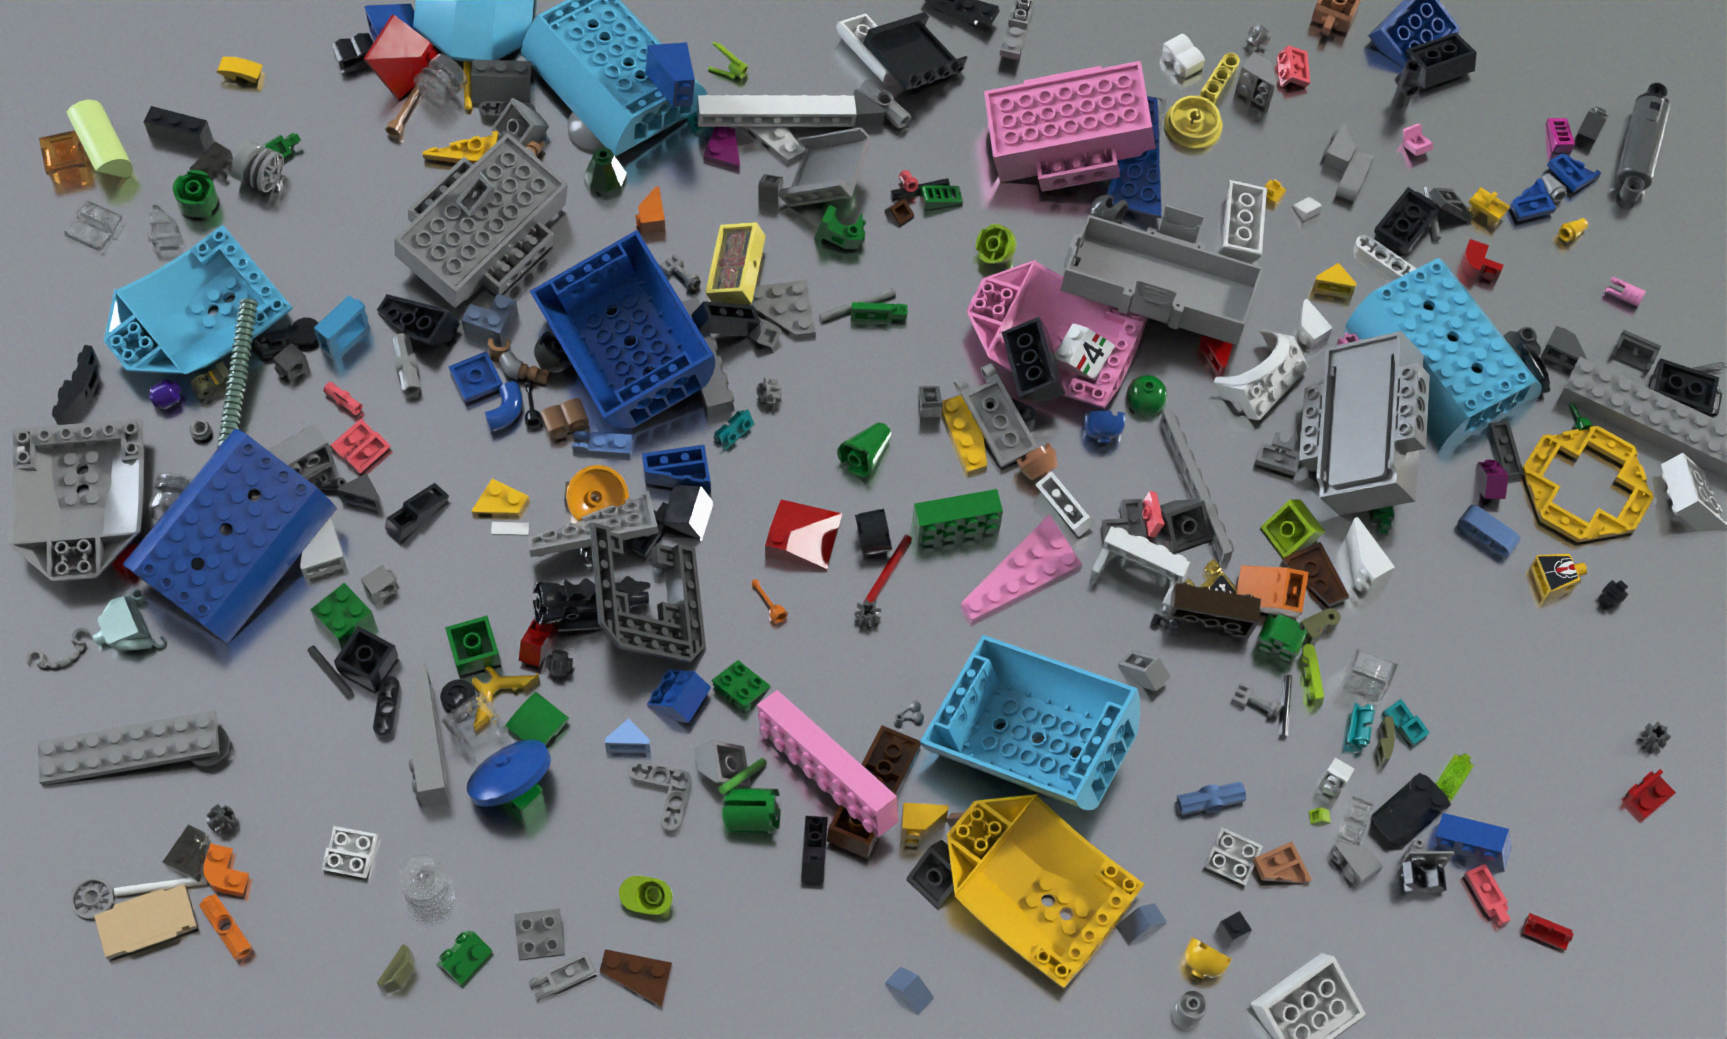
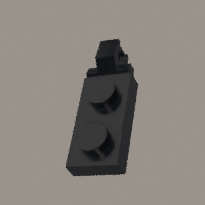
M665 502L661 504L657 511L654 510L658 533L631 538L627 543L628 549L644 558L647 556L651 546L656 543L667 526L662 524L667 507Z

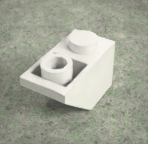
M1335 758L1319 787L1325 793L1339 797L1355 769Z

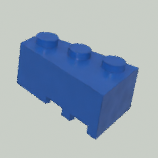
M1447 813L1442 814L1435 835L1437 846L1505 872L1512 850L1508 828Z

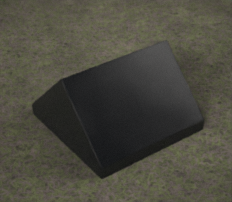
M674 485L662 524L701 539L713 501L701 486Z

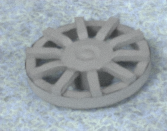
M85 878L73 887L69 898L70 906L75 914L82 919L93 920L95 919L94 915L108 911L114 902L113 889L102 878ZM93 882H100L97 889L94 888ZM89 883L90 888L85 889L83 885ZM103 885H105L108 888V890L100 893L99 891L102 889ZM79 888L83 891L82 896L75 895ZM109 894V899L102 898V896ZM74 899H81L82 902L75 905ZM101 902L107 903L105 908L100 905ZM85 905V908L82 911V913L77 910L78 908ZM96 906L101 910L98 913H95ZM89 908H91V915L86 914Z

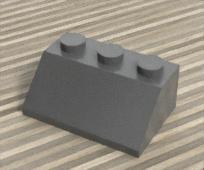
M472 61V106H479L483 101L510 102L512 98L519 102L531 103L533 87L532 61Z

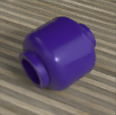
M163 379L150 388L149 398L157 409L162 408L166 410L180 401L179 393L182 390L176 381L171 382L169 379Z

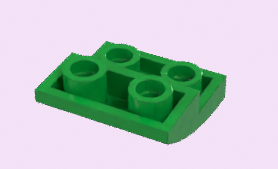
M535 691L519 707L505 726L522 740H538L546 746L553 735L557 736L569 717Z

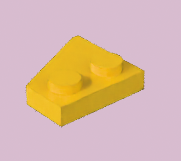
M492 478L471 511L475 516H479V513L492 514V516H519L530 499L528 495Z

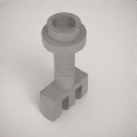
M676 254L671 256L672 260L668 258L665 261L667 266L664 263L659 265L666 275L670 276L674 272L686 281L685 286L690 290H696L701 284L698 275H690L681 268L684 265L683 260Z
M1244 682L1240 683V689H1237L1235 692L1237 696H1233L1231 699L1234 704L1245 708L1249 702L1269 711V717H1278L1282 709L1278 701L1275 700L1273 703L1262 700L1253 695L1255 687Z

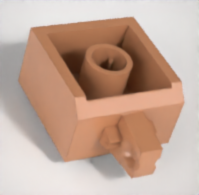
M1318 0L1311 20L1324 24L1322 30L1324 35L1329 36L1332 28L1347 33L1361 0Z

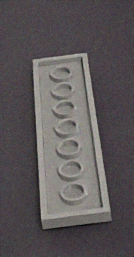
M213 710L38 741L39 783L41 785H48L219 755L217 713Z

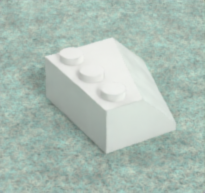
M1684 453L1661 464L1663 470L1661 475L1668 486L1666 491L1673 502L1672 510L1675 515L1681 516L1697 531L1727 530V521H1724L1719 515L1722 509L1711 496L1714 492L1705 472Z

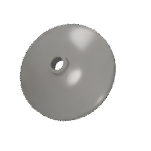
M573 112L567 123L568 136L572 143L581 150L591 153L602 147L606 148Z

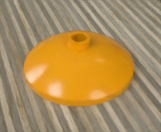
M592 465L578 471L570 480L566 492L569 511L578 522L582 521V517L611 505L618 507L625 504L626 499H629L628 487L622 476L614 469L604 465ZM592 494H595L597 497L595 502L591 500Z

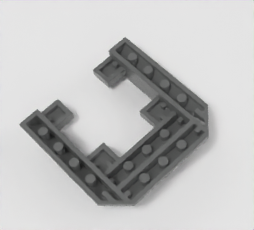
M591 522L589 527L598 624L620 649L690 663L706 646L695 548L680 544L669 547L656 543L651 546L653 566L664 568L668 603L661 602L657 604L658 620L630 614L628 593L619 592L615 589L612 556L620 557L624 554L622 534L610 532L609 526Z

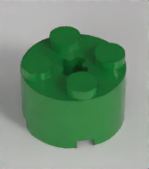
M187 171L188 174L178 176L173 183V193L180 212L190 217L206 218L211 215V212L218 203V195L214 183L209 175L203 171Z
M1269 614L1257 638V641L1260 643L1259 649L1266 653H1271V651L1278 653L1282 660L1289 662L1292 658L1298 656L1308 632L1305 628L1302 631L1299 628L1300 623L1291 618L1278 614L1276 618H1273L1272 614Z

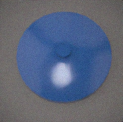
M523 740L503 747L486 758L473 771L467 782L468 795L475 804L485 807L500 805L519 797L544 776L551 763L550 752L545 744L538 740Z

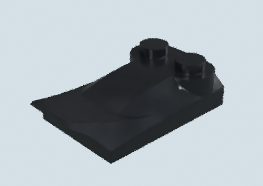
M1407 187L1375 227L1374 233L1381 242L1395 251L1408 253L1440 212L1441 208L1423 194Z
M1660 358L1652 376L1651 390L1692 409L1710 414H1719L1722 393L1718 386L1720 377Z
M1419 773L1375 811L1372 817L1374 818V825L1391 843H1398L1404 848L1451 806L1447 795L1428 776Z

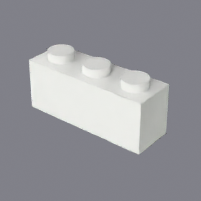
M1052 471L1035 484L1078 537L1095 524Z

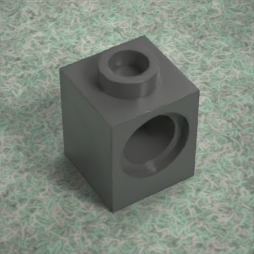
M293 343L273 358L276 366L274 369L281 377L285 376L289 381L309 366L306 355Z

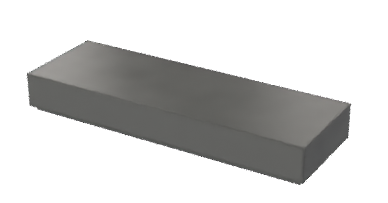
M1509 421L1489 423L1487 427L1497 462L1508 474V480L1522 479L1524 472Z

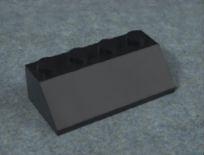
M1040 317L1001 332L1020 399L1047 402L1066 394L1048 330Z

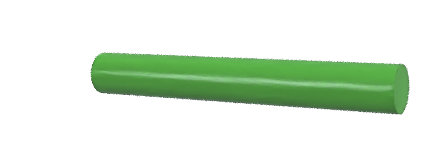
M760 758L721 785L719 792L723 795L766 766L767 761L764 758Z

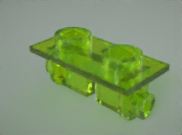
M1455 753L1436 782V785L1452 800L1474 767L1470 761L1471 757L1465 753L1460 756Z

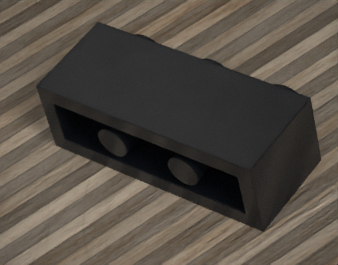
M154 106L150 107L143 121L149 136L203 150L211 136L207 120Z
M703 301L691 315L700 333L748 336L760 323L755 307L751 305Z

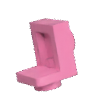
M1418 123L1403 130V146L1414 155H1422L1433 150V142L1422 135V125Z

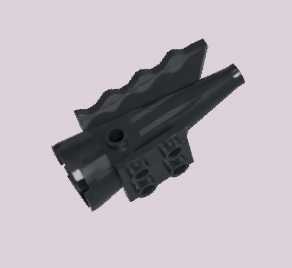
M626 576L621 582L615 583L616 591L628 593L629 607L649 603V594L645 591L651 587L649 582L635 581L630 576ZM584 578L577 585H573L566 579L563 580L564 585L551 582H536L534 584L533 593H537L536 600H533V613L535 621L539 622L538 625L557 623L558 631L601 628L598 624L595 584L588 578Z

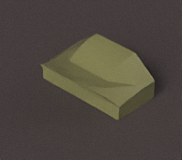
M402 944L377 981L379 989L387 994L401 989L415 969L414 955L408 946Z

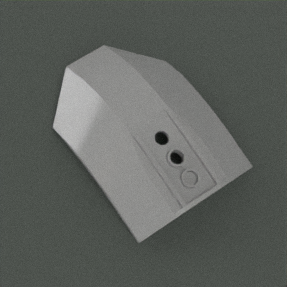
M143 419L12 429L13 485L10 530L7 544L52 582L98 578L141 532L144 497ZM82 466L88 467V472L85 475L78 474V469ZM80 485H87L89 491L85 495L77 494V488Z

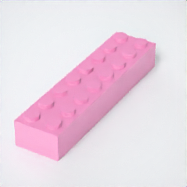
M776 690L757 704V717L759 719L761 735L766 739L769 738L778 751H783L788 755L789 760L794 765H799L808 778H813L824 792L830 793L834 801L838 805H843L852 818H857L862 822L864 828L869 833L873 832L879 838L898 823L897 796L783 694Z

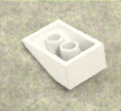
M1356 517L1347 533L1346 541L1354 585L1367 596L1387 584L1395 566L1360 519Z

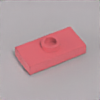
M1149 491L1142 502V517L1145 519L1148 536L1156 537L1164 526V520L1157 493Z

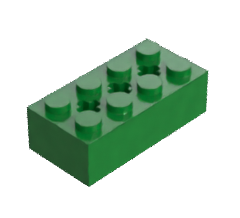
M993 489L914 503L912 524L917 545H930L935 541L941 540L952 541L963 536L969 538L976 534H991L1000 530L1003 509L998 490Z

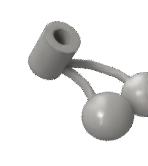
M913 701L909 708L897 714L894 721L895 726L901 727L906 719H913L916 723H921L924 720V715L918 712L921 709V704L918 701ZM909 709L915 712L913 717L904 718L903 714Z

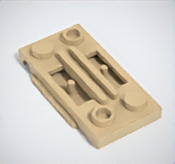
M184 884L166 891L159 889L118 903L111 910L94 915L107 960L197 929Z

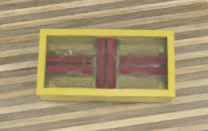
M757 222L720 225L705 292L711 302L740 305L752 304L766 238Z

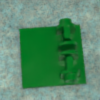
M739 660L712 679L716 691L720 692L726 699L730 697L729 701L731 703L735 701L734 704L741 711L744 710L746 712L751 707L750 703L771 687V685Z

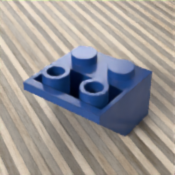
M669 669L663 675L657 689L652 692L647 705L675 721L689 723L711 689V686L695 671Z

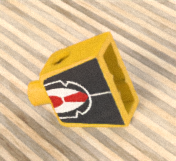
M1570 554L1537 555L1531 564L1545 600L1573 590L1580 581L1579 576L1587 574L1585 563L1574 564Z

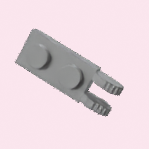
M584 952L545 970L544 973L532 978L529 984L530 987H534L544 983L546 980L549 981V986L538 990L534 994L535 998L539 1000L553 992L561 991L595 975L596 970L588 953Z

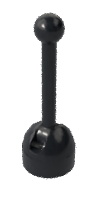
M526 381L524 385L528 392L530 410L525 414V424L529 427H537L542 423V417L540 412L534 409L531 390L533 383Z

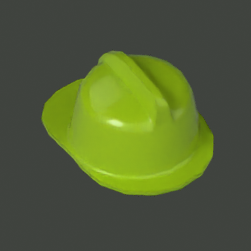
M631 876L625 879L619 889L621 903L627 909L634 912L660 915L670 908L673 900L669 885L657 878Z

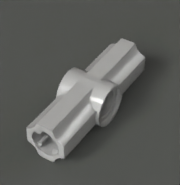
M866 79L862 82L858 91L886 110V117L896 127L903 128L907 125L911 115L894 100L892 93L883 91L871 79Z
M404 333L396 334L392 338L395 352L394 361L397 374L400 376L403 394L415 395L421 391L411 339Z

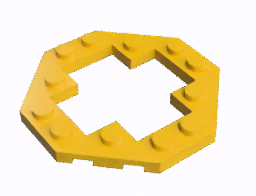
M1599 426L1589 427V429L1580 431L1578 429L1564 431L1557 435H1542L1523 466L1524 477L1540 522L1576 542L1634 533L1654 499L1652 490L1648 488L1643 466L1639 464L1635 446ZM1588 445L1623 465L1614 481L1633 492L1617 518L1598 508L1588 523L1552 502L1561 486L1543 477V474L1558 450L1578 459L1585 446Z

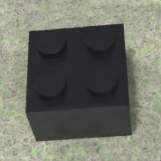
M358 626L335 658L334 663L338 672L375 691L397 659L398 653L395 645Z

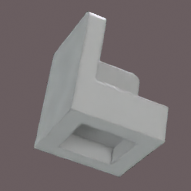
M758 317L760 323L748 336L760 344L774 348L782 330L774 323Z

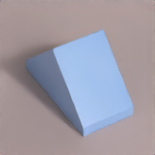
M629 718L605 738L606 751L650 752L651 749L650 739Z

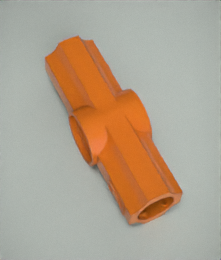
M214 894L204 898L199 907L234 959L237 961L248 956L253 948L218 896ZM224 924H231L228 930L221 931V927Z

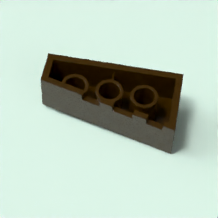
M1176 583L1171 592L1169 615L1194 623L1200 620L1203 621L1205 626L1210 628L1215 626L1224 627V632L1233 634L1234 631L1242 633L1241 637L1248 639L1259 623L1261 599L1255 598L1250 594L1239 595L1228 590L1217 591L1212 590L1210 587H1195L1188 583Z

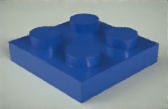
M487 351L448 366L465 403L499 390L503 385Z

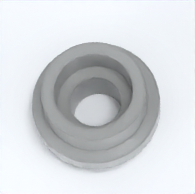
M197 420L190 427V434L195 440L207 439L212 431L210 424L204 420Z

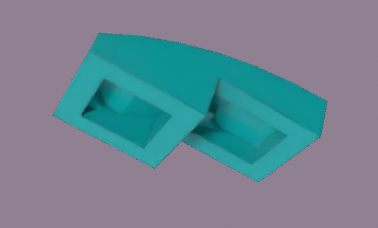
M1399 699L1382 711L1385 717L1393 716L1395 729L1411 745L1416 744L1430 733L1419 716H1413L1402 699Z

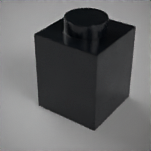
M1240 911L1220 921L1217 927V931L1228 949L1247 939L1252 931Z

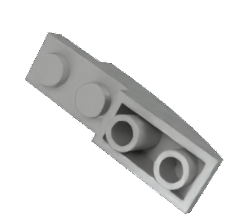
M1015 0L999 56L1018 60L1029 27L1035 0Z

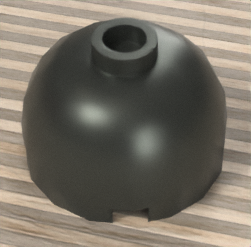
M545 332L534 347L536 361L543 370L555 373L562 372L569 368L572 363L558 339L550 335L552 332Z

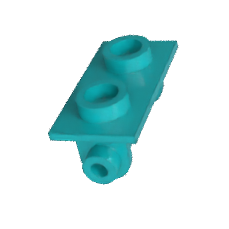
M748 409L737 411L728 420L729 426L724 424L714 432V440L716 442L721 441L724 450L728 449L755 424Z
M1355 702L1353 712L1351 713L1347 742L1357 750L1362 751V747L1365 748L1367 744H1370L1372 728L1370 726L1366 727V725L1373 724L1375 710L1373 705L1366 704L1365 707H1361Z

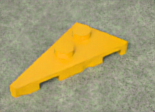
M493 131L492 135L479 138L478 135L471 139L449 143L450 146L437 149V146L423 151V159L458 163L465 157L474 164L498 142L499 132Z

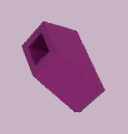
M1488 459L1485 462H1478L1479 487L1485 499H1506L1508 474L1496 460Z

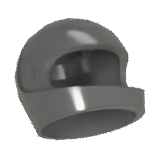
M1101 195L1092 202L1090 215L1119 224L1127 212L1129 203L1126 200H1121L1113 206L1114 198L1112 195Z

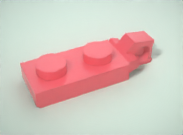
M1486 864L1465 872L1464 876L1486 914L1488 913L1490 918L1494 917L1499 927L1507 925L1511 920L1506 912L1509 909L1507 906L1508 901Z

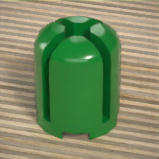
M733 788L728 791L722 803L725 806L722 808V820L725 828L731 833L777 834L775 827L780 826L781 808H778V802H776V796H780L779 790L768 788Z

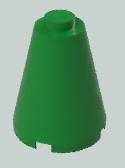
M878 422L841 443L837 449L840 462L842 464L845 462L849 467L847 470L858 477H866L868 474H871L891 438L890 428L886 424Z

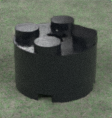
M884 508L855 515L863 555L892 550Z

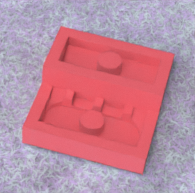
M362 418L330 445V448L358 474H361L391 447Z

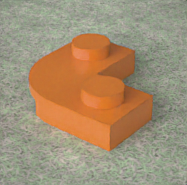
M210 843L203 866V875L206 881L215 891L243 897L249 873L228 869L233 848Z

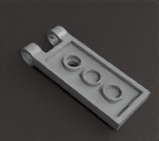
M990 363L981 367L982 375L988 383L971 390L964 376L953 382L958 394L962 396L1002 468L1025 457L1028 453L1037 449L1038 446L994 366ZM991 402L994 404V408L989 409L986 404Z

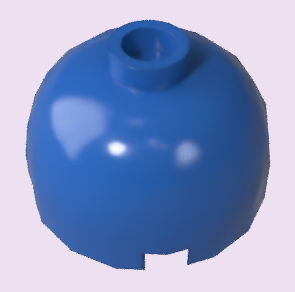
M1112 411L1089 412V415L1084 413L1085 430L1091 438L1098 439V443H1111V439L1118 438L1124 430L1125 413L1118 412V416L1113 415Z

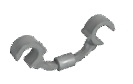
M85 628L76 629L71 638L73 645L76 644V651L71 656L67 655L58 659V662L49 663L45 659L47 657L46 654L36 649L26 654V662L30 665L31 659L34 656H40L36 663L39 668H58L60 666L62 668L72 663L71 661L75 660L80 652L84 650V647L87 646L84 641H78V637L82 634L91 637V634Z

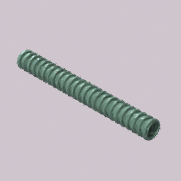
M244 298L239 300L240 306L238 310L240 312L237 313L239 318L236 319L238 324L235 326L237 330L234 332L236 336L233 338V341L235 343L232 345L234 349L231 351L233 355L230 358L232 360L229 364L231 368L228 371L230 374L227 377L229 379L226 383L228 387H226L227 393H225L224 412H222L223 418H221L222 424L220 425L222 430L219 431L220 437H218L219 443L217 448L220 447L234 429L239 430L237 425L240 424L238 419L241 418L239 413L242 412L240 407L243 405V402L241 400L244 399L242 394L245 392L243 388L246 386L244 382L247 377L245 375L248 373L246 369L249 366L247 363L250 360L248 358L250 356L249 350H251L250 344H252L251 338H253L254 319H256L254 313H257L255 307L258 306V303L252 299Z

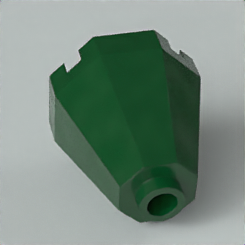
M603 147L595 150L583 175L590 192L595 194L599 192L605 197L621 191L623 183L627 179V173L619 159L610 149Z

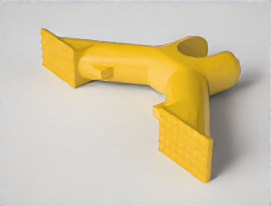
M485 667V671L492 678L489 683H481L474 676L472 684L480 692L473 724L474 731L482 728L486 722L491 720L489 713L494 709L491 705L492 697L500 689H512L515 692L518 689H523L526 692L531 686L540 681L539 674L500 676L493 668Z

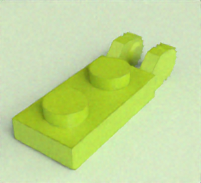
M1310 643L1303 646L1301 657L1302 663L1307 666L1304 667L1305 679L1310 680V686L1308 687L1309 700L1313 699L1314 707L1323 705L1324 692L1315 651L1316 648Z

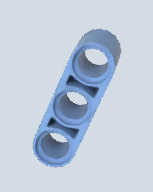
M1470 505L1458 520V524L1463 530L1501 556L1508 557L1521 541L1520 536L1514 530L1477 505Z

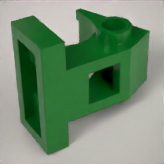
M829 205L814 239L821 242L824 238L844 249H858L860 243L865 240V230L863 229L864 225H866V220H863V214H860L855 224L846 226L839 223L836 219L835 211L837 208Z

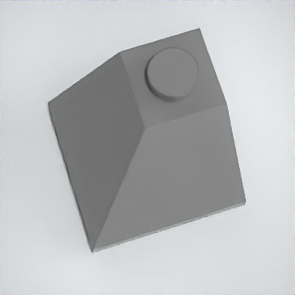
M512 98L491 129L499 132L500 139L508 132L526 147L529 142L537 143L540 141L549 125L538 112Z
M711 740L694 750L698 771L719 784L726 783L748 767L744 746ZM747 778L736 787L751 788L750 778Z

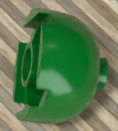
M1139 376L1128 386L1125 397L1126 404L1138 416L1154 417L1165 408L1167 401L1166 387L1155 376Z

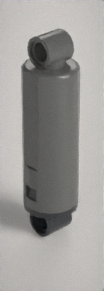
M1652 83L1646 93L1639 95L1635 101L1617 173V181L1622 186L1620 197L1629 203L1637 201L1642 190L1649 188L1653 182L1671 107L1670 101L1666 98L1667 88L1661 83Z

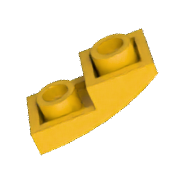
M222 57L216 73L233 80L238 76L256 84L263 65L237 57Z

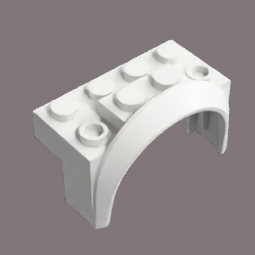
M1264 329L1260 330L1259 333L1263 335L1268 345L1266 350L1272 353L1261 364L1245 373L1230 377H1216L1214 384L1221 398L1239 402L1247 418L1260 420L1309 368L1294 336Z
M1111 526L1104 540L1103 549L1092 569L1091 578L1097 580L1106 564L1117 556L1125 557L1169 578L1170 588L1162 603L1164 604L1162 611L1169 613L1171 592L1176 583H1183L1190 562L1182 555H1173L1162 545L1149 542L1145 537L1132 536L1123 528Z

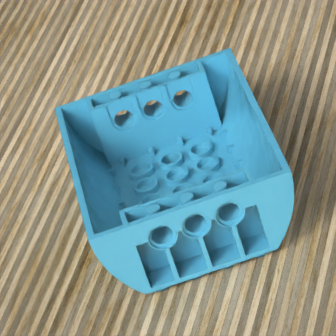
M1437 258L1371 292L1359 304L1346 323L1349 331L1352 334H1356L1359 340L1402 331L1424 355L1423 368L1430 375L1427 434L1439 450L1533 401L1541 394L1542 386L1441 258ZM1428 304L1433 307V310H1426L1423 305ZM1447 336H1455L1457 338V341H1450L1448 340ZM1471 367L1480 368L1481 373L1473 372Z
M982 635L921 738L920 744L929 752L1083 810H1093L1098 807L1138 734L1140 721L1139 692L1137 688ZM1006 723L1003 729H995L997 724ZM1036 737H1044L1041 743H1033ZM1075 751H1081L1077 758L1072 757Z

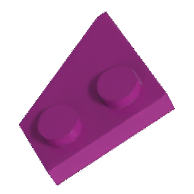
M715 127L703 154V160L739 170L740 159L735 129Z

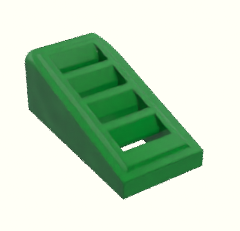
M921 186L920 195L924 210L963 204L959 186ZM955 192L956 198H952L951 193Z

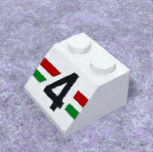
M1073 323L1056 351L1055 358L1063 370L1096 380L1115 345L1089 328Z

